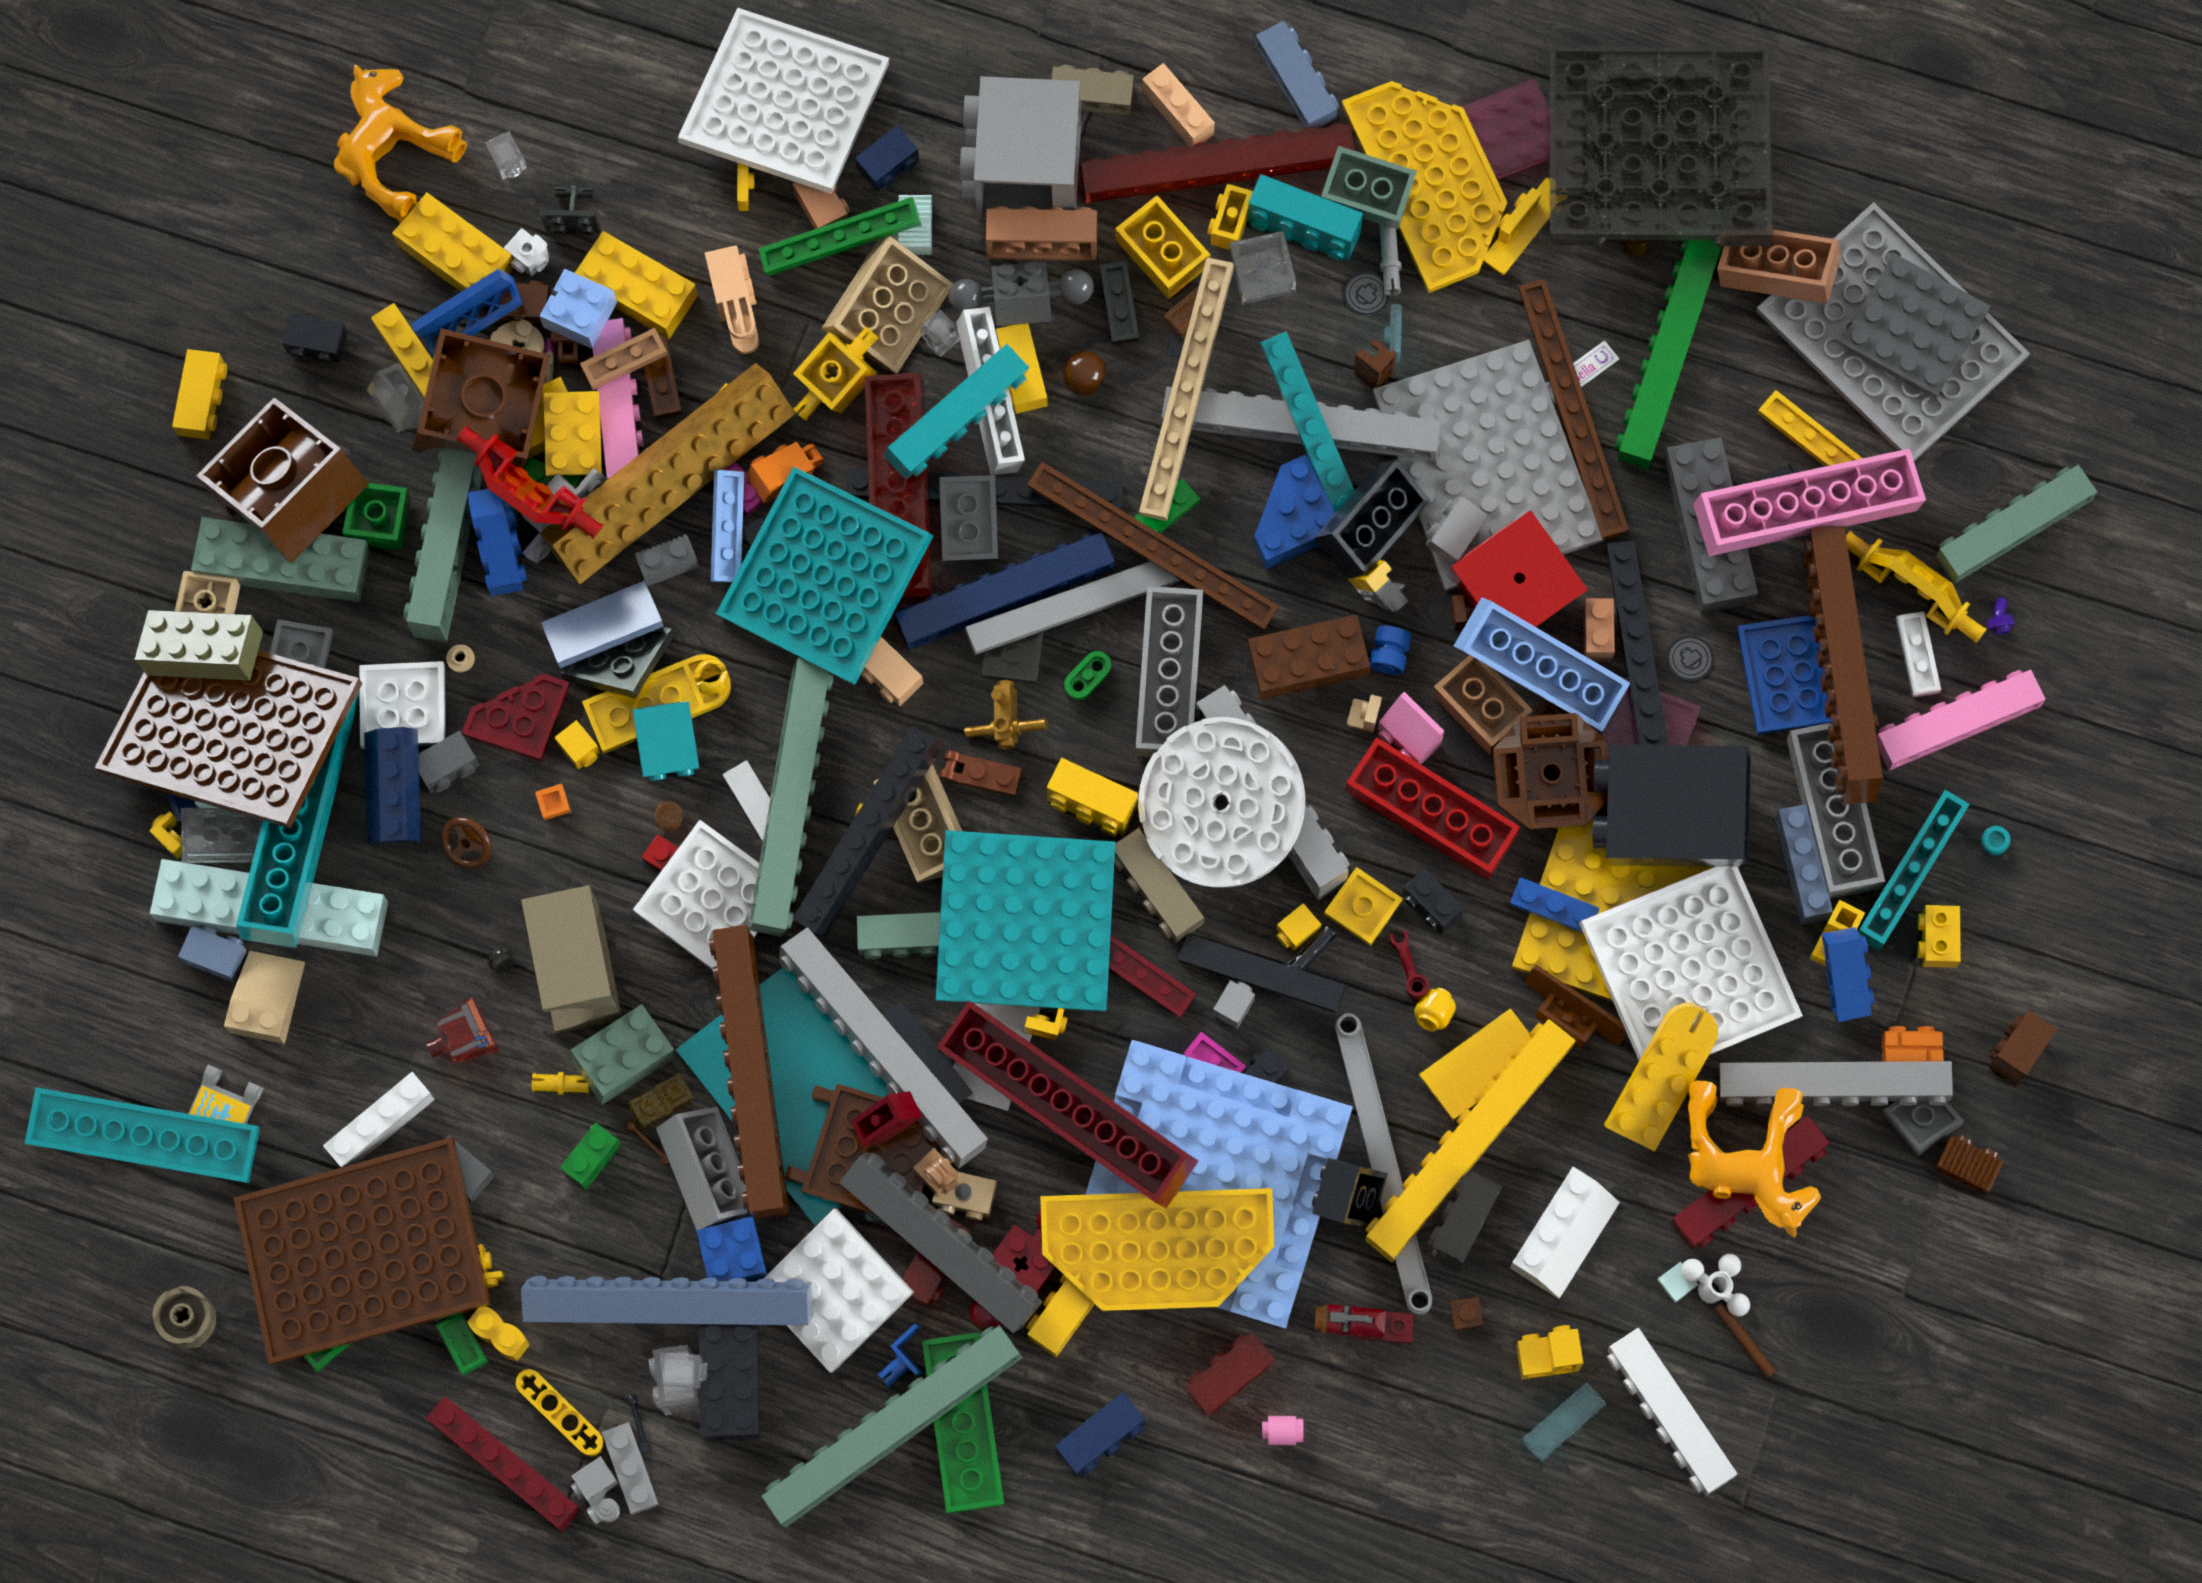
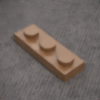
M653 328L580 363L592 389L595 390L668 354L656 329Z

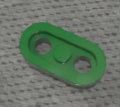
M1101 651L1089 653L1066 677L1064 687L1067 696L1075 701H1082L1088 698L1109 676L1111 672L1109 656ZM1095 664H1100L1103 668L1100 671H1094L1092 667ZM1075 684H1082L1084 686L1081 691H1076L1073 687Z

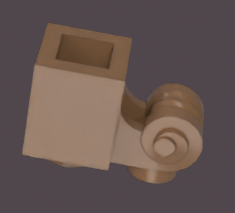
M934 1148L913 1167L914 1173L937 1197L942 1193L945 1195L949 1194L958 1184L956 1181L959 1178L958 1172L950 1165L951 1162L947 1158L942 1157Z

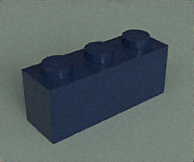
M1122 1392L1057 1443L1055 1450L1076 1477L1081 1473L1086 1476L1097 1468L1098 1464L1096 1461L1102 1456L1106 1455L1109 1458L1121 1448L1119 1445L1121 1441L1127 1437L1132 1440L1144 1430L1142 1425L1145 1423V1418L1126 1394Z

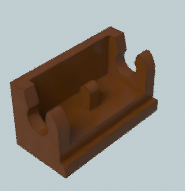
M1373 340L1370 344L1378 350V354L1370 356L1368 352L1360 349L1355 355L1354 374L1374 389L1381 387L1394 372L1397 352L1393 349L1390 351L1378 341Z

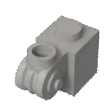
M600 1456L571 1475L575 1481L571 1487L580 1500L585 1497L591 1507L587 1509V1512L595 1524L600 1521H615L620 1514L619 1505L613 1499H605L606 1492L619 1483Z

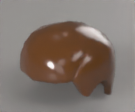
M1087 350L1077 351L1066 362L1063 372L1064 383L1070 391L1076 394H1093L1104 381L1106 366L1099 355Z

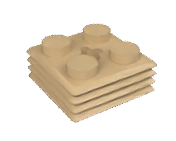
M184 571L175 612L234 614L240 584L235 578ZM207 599H210L212 604L207 608H203L201 603H206Z

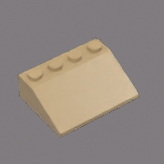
M891 236L878 239L822 329L827 333L830 332L838 336L846 344H851L864 327H868L879 338L863 356L892 373L898 374L950 292L953 283Z

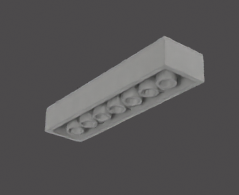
M1225 685L1196 702V718L1198 721L1213 717H1230L1256 724L1249 713L1245 715L1239 707L1242 703L1235 691L1229 692ZM1305 805L1300 833L1287 855L1319 901L1345 884L1349 873L1347 867L1350 864L1341 851L1337 853L1332 846L1334 840L1326 828L1322 830L1316 822L1319 818L1312 806L1306 807Z

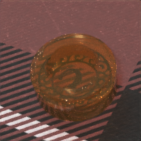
M672 801L661 803L655 810L657 825L666 831H672L680 827L683 822L681 807Z

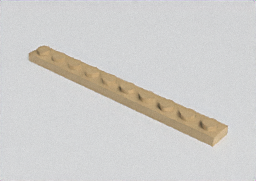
M1212 258L1206 259L1141 502L1140 516L1164 521L1168 519L1233 274L1234 263Z

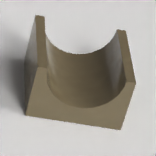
M587 885L521 899L542 1009L544 1012L551 1011L554 1032L558 1034L620 1019L622 1014L602 914L590 886Z

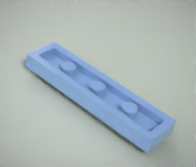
M714 471L711 582L732 583L741 567L744 472Z

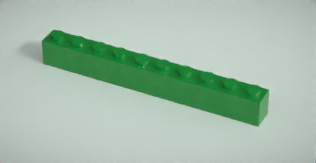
M1701 204L1698 213H1692L1688 227L1693 230L1690 237H1684L1680 252L1685 254L1682 262L1676 261L1672 276L1676 277L1674 286L1668 285L1664 301H1667L1668 305L1666 311L1660 309L1656 325L1660 326L1658 335L1652 334L1647 349L1652 351L1650 359H1644L1639 375H1643L1644 378L1641 385L1635 384L1631 399L1636 402L1633 410L1628 408L1623 424L1627 425L1625 435L1619 433L1614 448L1619 450L1617 460L1649 470L1732 218V213Z

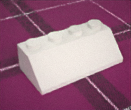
M1572 1167L1512 1262L1510 1269L1560 1299L1620 1202L1597 1181Z

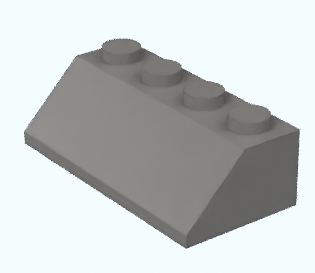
M718 1107L679 1113L656 1127L696 1230L740 1220L751 1215L743 1207L742 1192H746V1185L740 1180L738 1170L740 1161Z

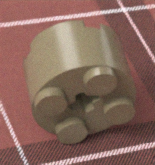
M180 1286L166 1291L157 1299L153 1308V1321L159 1335L178 1348L190 1349L200 1347L210 1338L216 1326V1310L212 1303L201 1292L192 1287ZM181 1314H182V1315H187V1314H188V1315L190 1316L187 1321L184 1320V1321L182 1322V1321L179 1319L180 1316H181Z

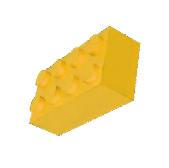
M428 193L421 198L392 233L397 246L460 292L497 269L507 274L514 269L510 264L513 260L511 253Z
M602 231L575 272V274L614 290L617 299L615 309L649 329L655 328L658 334H665L668 340L698 297L696 284Z

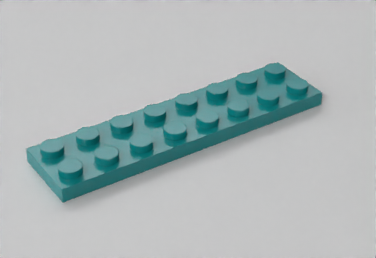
M36 1087L24 1144L249 1183L260 1127Z

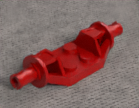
M465 426L456 440L476 453L473 466L476 468L480 466L488 489L533 522L562 524L561 530L563 531L569 526L575 525L592 539L597 536L604 526L583 511V507L587 502V499L584 497L580 499L564 485L554 495L546 485L537 483L530 478L524 469L512 465L511 463L518 452L500 441L499 435L494 434L490 439L485 440L471 430L469 426Z

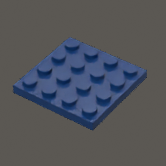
M1810 615L1737 626L1756 735L1830 723V719L1824 716V702L1827 701L1826 693H1821L1820 676H1823L1822 668H1818L1816 663V652L1819 651V645L1813 642L1812 628L1816 624L1815 618H1810Z

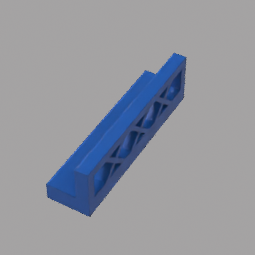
M497 269L411 323L415 334L425 339L430 355L433 357L436 345L434 338L439 335L441 328L456 332L459 322L467 319L466 328L461 333L473 336L523 305L514 278ZM510 291L512 301L504 306L499 305L503 294ZM486 305L490 306L487 316L483 319H478L481 308Z

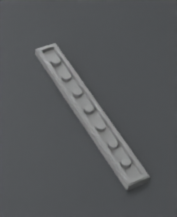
M1148 562L965 627V632L975 655L1146 595L1147 586L1168 587L1181 581Z

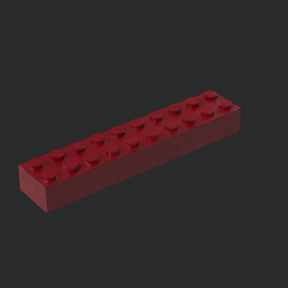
M971 1001L967 1002L936 1047L1164 1208L1169 1206L1199 1162V1160Z

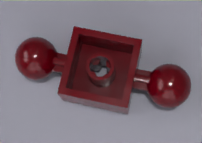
M1041 1208L1036 1218L1038 1229L1033 1236H1030L1014 1224L993 1253L994 1260L998 1264L1011 1269L1020 1283L1030 1286L1038 1295L1058 1269L1042 1255ZM1026 1262L1028 1269L1026 1271L1021 1269L1017 1272L1016 1263ZM974 1300L972 1302L969 1317L977 1329L985 1331L991 1326L997 1328L999 1325H1002L999 1320L977 1301Z

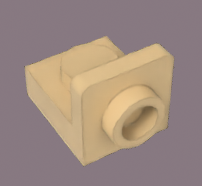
M1371 695L1369 702L1354 699L1347 725L1374 733L1382 697Z

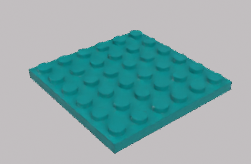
M793 466L716 614L855 685L933 535Z
M946 830L935 1001L957 1003L971 1001L974 1004L1106 1012L1115 842Z

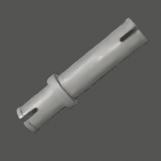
M1379 224L1382 254L1380 271L1383 273V292L1385 295H1391L1390 290H1392L1393 286V295H1398L1401 293L1399 271H1401L1402 267L1401 262L1398 261L1396 229Z

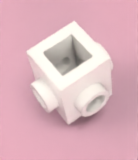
M522 228L504 247L506 251L512 254L513 260L510 264L521 274L526 272L532 277L537 271L541 272L548 264L550 256L547 250V243L538 235L531 236Z

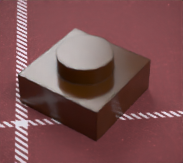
M1454 595L1451 599L1454 630H1462L1467 620L1471 617L1470 604L1464 603L1463 595Z
M1479 1297L1450 1301L1454 1331L1483 1327Z

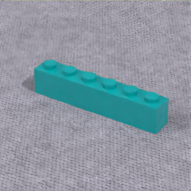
M1008 344L1004 345L886 449L883 456L905 480L912 474L917 477L928 467L926 462L931 457L938 459L948 449L947 443L952 439L957 442L968 432L966 427L971 422L975 425L978 424L988 414L985 411L991 405L997 407L1007 397L1005 393L1011 387L1014 390L1018 389L1027 380L1025 374L1030 367Z
M1947 790L1943 792L1858 931L1860 936H1865L1867 945L1880 952L1970 805Z

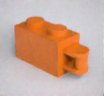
M797 442L789 446L784 444L774 450L773 454L767 457L760 456L753 460L746 478L762 501L766 503L778 497L793 466L812 475L814 469L824 462V458L820 455L814 444H809L803 448Z

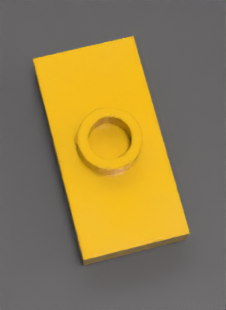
M738 163V210L749 211V189H754V173H749V166Z

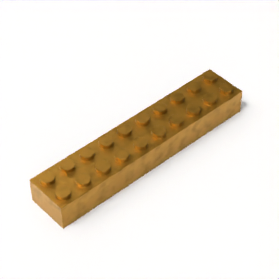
M755 363L585 497L587 502L583 507V511L604 525L594 539L575 525L569 526L563 531L561 530L562 524H551L539 534L566 573L577 583L581 584L713 480L714 471L727 469L794 416L795 412L771 375Z

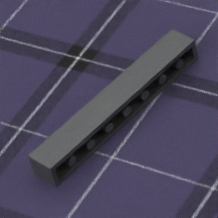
M870 1152L859 1156L839 1182L1012 1333L1021 1329L1041 1305L1042 1301L1037 1297L1038 1294L1033 1288L1020 1283L1011 1269L998 1264L989 1250L976 1245L967 1231L954 1226L946 1213L932 1207L924 1194L910 1188L906 1184V1179L899 1173L888 1169L880 1156Z

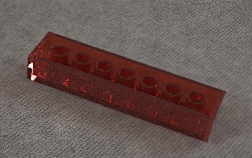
M920 373L865 376L869 504L930 533L927 468L917 477L912 474L905 480L883 456L886 449L925 415V394L922 376ZM930 544L901 598L932 595Z

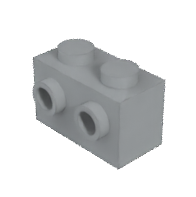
M1463 496L1454 501L1450 499L1441 512L1444 514V517L1440 523L1435 522L1426 534L1429 539L1425 545L1450 563L1460 559L1489 516Z

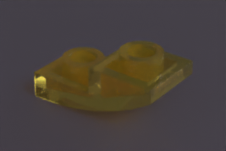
M679 1073L655 1085L653 1090L629 1101L628 1106L639 1126L643 1129L693 1100L694 1097Z

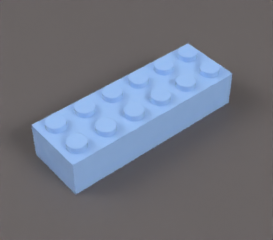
M1483 597L1480 599L1454 644V647L1567 713H1577L1588 725L1601 732L1604 730L1630 685V682Z

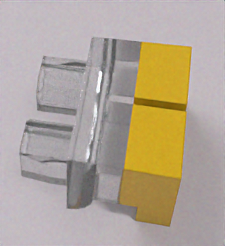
M1379 560L1367 575L1348 579L1366 601L1377 603L1381 609L1386 610L1390 607L1392 611L1397 612L1408 601L1400 591L1405 585L1391 582L1386 576L1392 570L1386 561Z

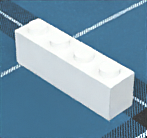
M411 1072L323 1146L341 1168L359 1163L435 1099L415 1074Z

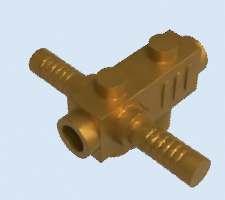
M1001 680L997 682V686H994V690L991 693V697L994 699V721L989 725L965 727L964 732L966 738L992 736L998 742L999 749L1007 750L1015 748V744H1018V735H1021L1022 732L1047 730L1048 722L1046 718L1027 721L1017 719V690L1014 688V682Z

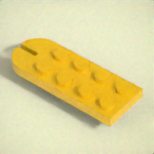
M701 654L651 673L636 698L606 691L584 700L582 703L602 752L605 754L637 741L632 709L688 700L691 718H694L724 704L730 695L731 681L724 663L714 656ZM721 675L716 681L711 683L704 682Z
M1686 1002L1671 1008L1665 1014L1604 1123L1608 1129L1655 1152L1689 1091V1084L1695 1081L1716 1043L1718 1026L1710 1013L1699 1005L1697 1006L1694 1002Z

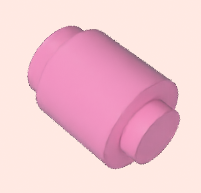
M1268 1416V1422H1262V1439H1268V1445H1296V1442H1303V1419H1296V1416Z

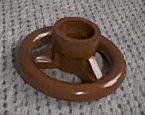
M455 817L444 825L441 832V843L445 853L453 862L462 867L474 869L483 866L489 860L492 851L491 841L488 833L479 823L470 818ZM455 828L459 837L458 846L455 850L452 848L449 840L450 831ZM471 849L482 853L476 860H467L461 857L465 851H470Z

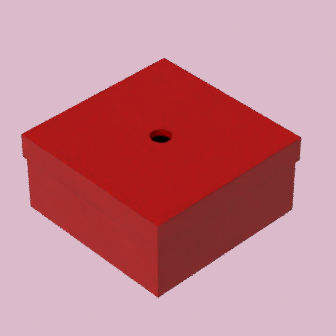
M1531 510L1519 519L1513 520L1468 552L1448 570V573L1474 609L1483 597L1534 627H1537L1588 590Z

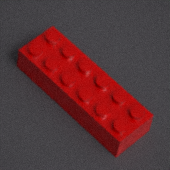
M1377 737L1346 783L1345 792L1487 881L1511 847L1520 830V826Z

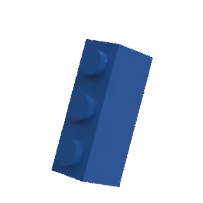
M1855 927L1823 933L1822 941L1832 1013L1838 1022L1872 1015L1870 1005L1874 1004V995L1871 987L1868 988L1867 979L1871 978L1869 963L1865 962L1864 953H1868L1865 936H1860Z

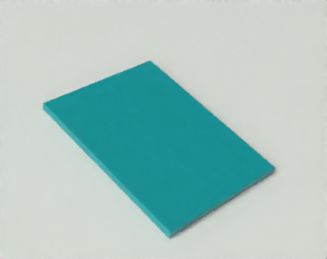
M782 967L760 984L784 1174H786L788 1166L808 1172L830 1106L828 1103L812 1100L815 1085L835 1091L838 1083L883 1098L890 1093L883 1079L873 1075L866 1059L863 1056L859 1057L853 1051L849 1039L845 1035H840L835 1030L833 1021L827 1013L822 1014L815 1005V999L810 993H804L801 990L793 973L785 971ZM721 1014L678 1047L676 1051L732 1121L731 1107H735V1100L732 1099V1096H729L727 1079L732 1078L724 1062L723 1051L728 1050V1045L725 1043V1039L722 1040L720 1023L724 1022V1016ZM785 1180L787 1192L815 1227L833 1209H840L842 1205L803 1194L801 1192L803 1184H796Z

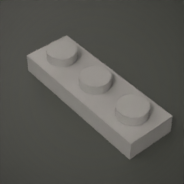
M627 1422L602 1432L630 1514L634 1515L659 1505L630 1423Z

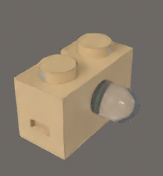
M958 1172L959 1178L956 1180L958 1184L949 1194L945 1195L942 1193L939 1197L935 1194L933 1196V1206L938 1207L937 1210H941L948 1215H954L955 1211H961L966 1213L965 1217L968 1219L982 1221V1218H990L997 1182L996 1180Z

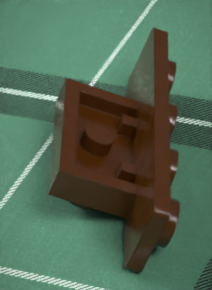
M1534 965L1524 983L1547 998L1534 1017L1544 1024L1550 1019L1575 1040L1574 1044L1581 1049L1594 1031L1616 1046L1621 1044L1627 1032L1620 1019L1615 1018L1596 1003L1590 1001L1538 965Z

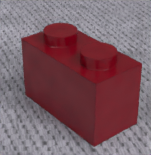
M911 1091L885 1096L851 1120V1123L861 1145L868 1146L885 1143L921 1118L922 1115Z

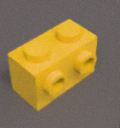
M1227 184L1224 195L1219 194L1215 207L1218 213L1216 219H1211L1207 234L1211 235V245L1237 252L1247 223L1248 202L1253 191Z
M1925 905L1922 914L1917 915V930L1922 931V941H1918L1917 957L1922 958V967L1956 968L1961 962L1960 906Z

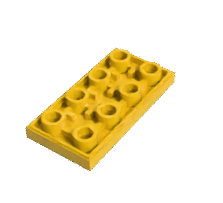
M1510 1008L1420 1073L1419 1077L1452 1121H1455L1466 1109L1470 1110L1478 1104L1475 1098L1484 1087L1490 1089L1496 1082L1493 1077L1503 1065L1508 1068L1514 1061L1511 1058L1514 1051L1520 1044L1526 1046L1532 1038L1529 1036L1528 1030Z

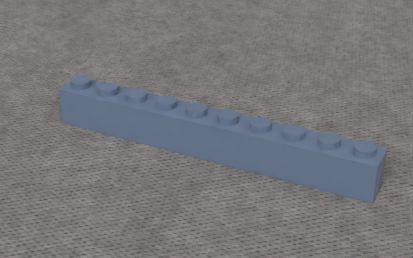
M534 1276L527 1279L521 1288L523 1322L809 1325L813 1317L812 1282H803L801 1279L775 1282L773 1279L765 1278L757 1282H746L743 1278H734L729 1281H717L715 1278L689 1281L688 1278L680 1277L674 1278L671 1281H660V1278L649 1277L643 1280H632L630 1277H619L615 1280L589 1277L586 1280H575L572 1276H564L558 1278V1280L547 1279L544 1276Z

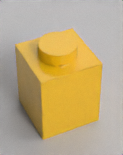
M577 720L554 737L557 745L577 769H580L582 766H590L598 758L597 755L600 751L597 744Z
M1302 904L1277 924L1276 931L1278 934L1276 937L1285 948L1290 946L1295 952L1318 932L1322 924Z

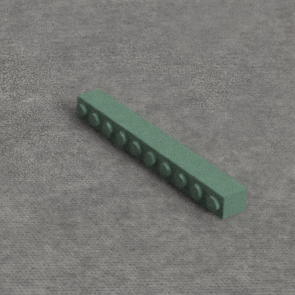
M799 657L792 667L748 925L750 931L779 937L783 935L786 929L791 928L793 913L789 912L791 902L796 900L798 886L794 885L795 875L799 876L802 867V859H799L798 856L800 849H804L807 833L803 832L804 822L808 823L811 814V806H808L807 803L808 797L814 793L816 780L812 779L813 769L817 770L820 760V753H816L817 744L823 740L825 727L821 726L822 717H826L829 707V701L825 700L826 690L830 691L833 683L832 674Z
M999 1325L997 1328L991 1326L979 1335L981 1338L972 1346L970 1343L962 1346L956 1351L957 1356L951 1361L947 1362L944 1360L938 1363L932 1369L933 1373L925 1379L923 1377L916 1379L908 1386L909 1391L902 1396L896 1394L884 1403L886 1406L878 1413L875 1411L870 1412L861 1419L862 1424L856 1429L852 1430L849 1428L838 1435V1441L830 1447L828 1445L821 1447L813 1454L814 1459L807 1464L801 1462L789 1471L791 1474L782 1482L778 1479L765 1488L767 1492L762 1495V1498L779 1523L785 1528L1022 1359V1355Z

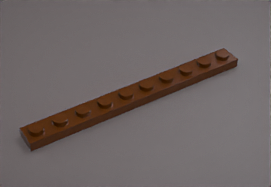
M1542 279L1520 285L1518 291L1601 538L1605 540L1626 534L1629 528L1546 280Z
M1044 462L1040 463L1027 484V487L1188 586L1193 589L1203 590V595L1262 631L1266 629L1279 608L1278 605Z

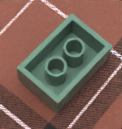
M1338 146L1321 197L1363 213V219L1398 230L1417 171Z
M642 1004L570 1050L571 1062L585 1079V1082L588 1083L590 1089L602 1105L673 1060L674 1056L673 1047Z

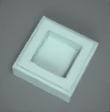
M1681 1262L1657 1279L1674 1303L1699 1285L1696 1281H1687L1682 1276Z

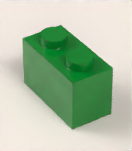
M595 1122L560 1166V1169L564 1175L586 1191L621 1147V1144L617 1138Z

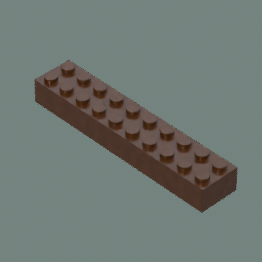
M1845 527L1811 528L1809 538L1804 540L1805 552L1801 554L1803 569L1808 571V577H1805L1806 593H1811L1812 601L1809 602L1810 618H1815L1816 624L1812 628L1813 642L1819 645V651L1816 652L1817 667L1822 668L1823 676H1820L1821 693H1826L1827 701L1824 702V716L1830 719L1831 727L1827 728L1828 742L1834 745V752L1831 753L1832 769H1837L1838 778H1835L1836 795H1841L1842 805L1877 802L1883 776Z
M747 925L713 930L714 938L709 939L711 956H714L715 961H717V966L713 967L714 982L721 991V994L716 995L718 1011H721L722 1016H724V1022L720 1023L722 1040L725 1039V1043L728 1045V1050L723 1051L725 1066L729 1069L732 1078L727 1079L729 1096H732V1099L735 1100V1107H731L732 1122L736 1124V1128L739 1130V1135H735L734 1139L736 1151L739 1152L740 1157L742 1156L743 1163L738 1164L740 1180L746 1185V1192H742L743 1207L755 1219L790 1215L753 934Z

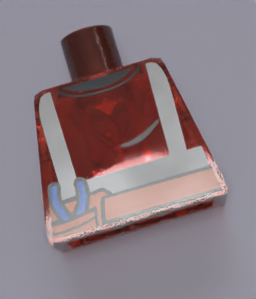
M474 997L439 1019L435 1024L441 1036L426 1042L432 1058L448 1051L454 1063L499 1051Z

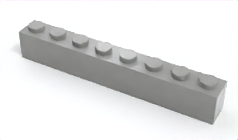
M1952 1061L1720 1063L1719 1066L1720 1102H1726V1106L1731 1107L1743 1106V1102H1755L1756 1106H1771L1772 1102H1775L1776 1091L1781 1088H1795L1803 1093L1802 1102H1813L1814 1106H1828L1830 1102L1842 1101L1844 1106L1859 1105V1101H1871V1105L1874 1106L1888 1105V1101H1900V1105L1904 1106L1916 1105L1917 1101H1929V1105H1945L1946 1101H1951L1953 1096Z

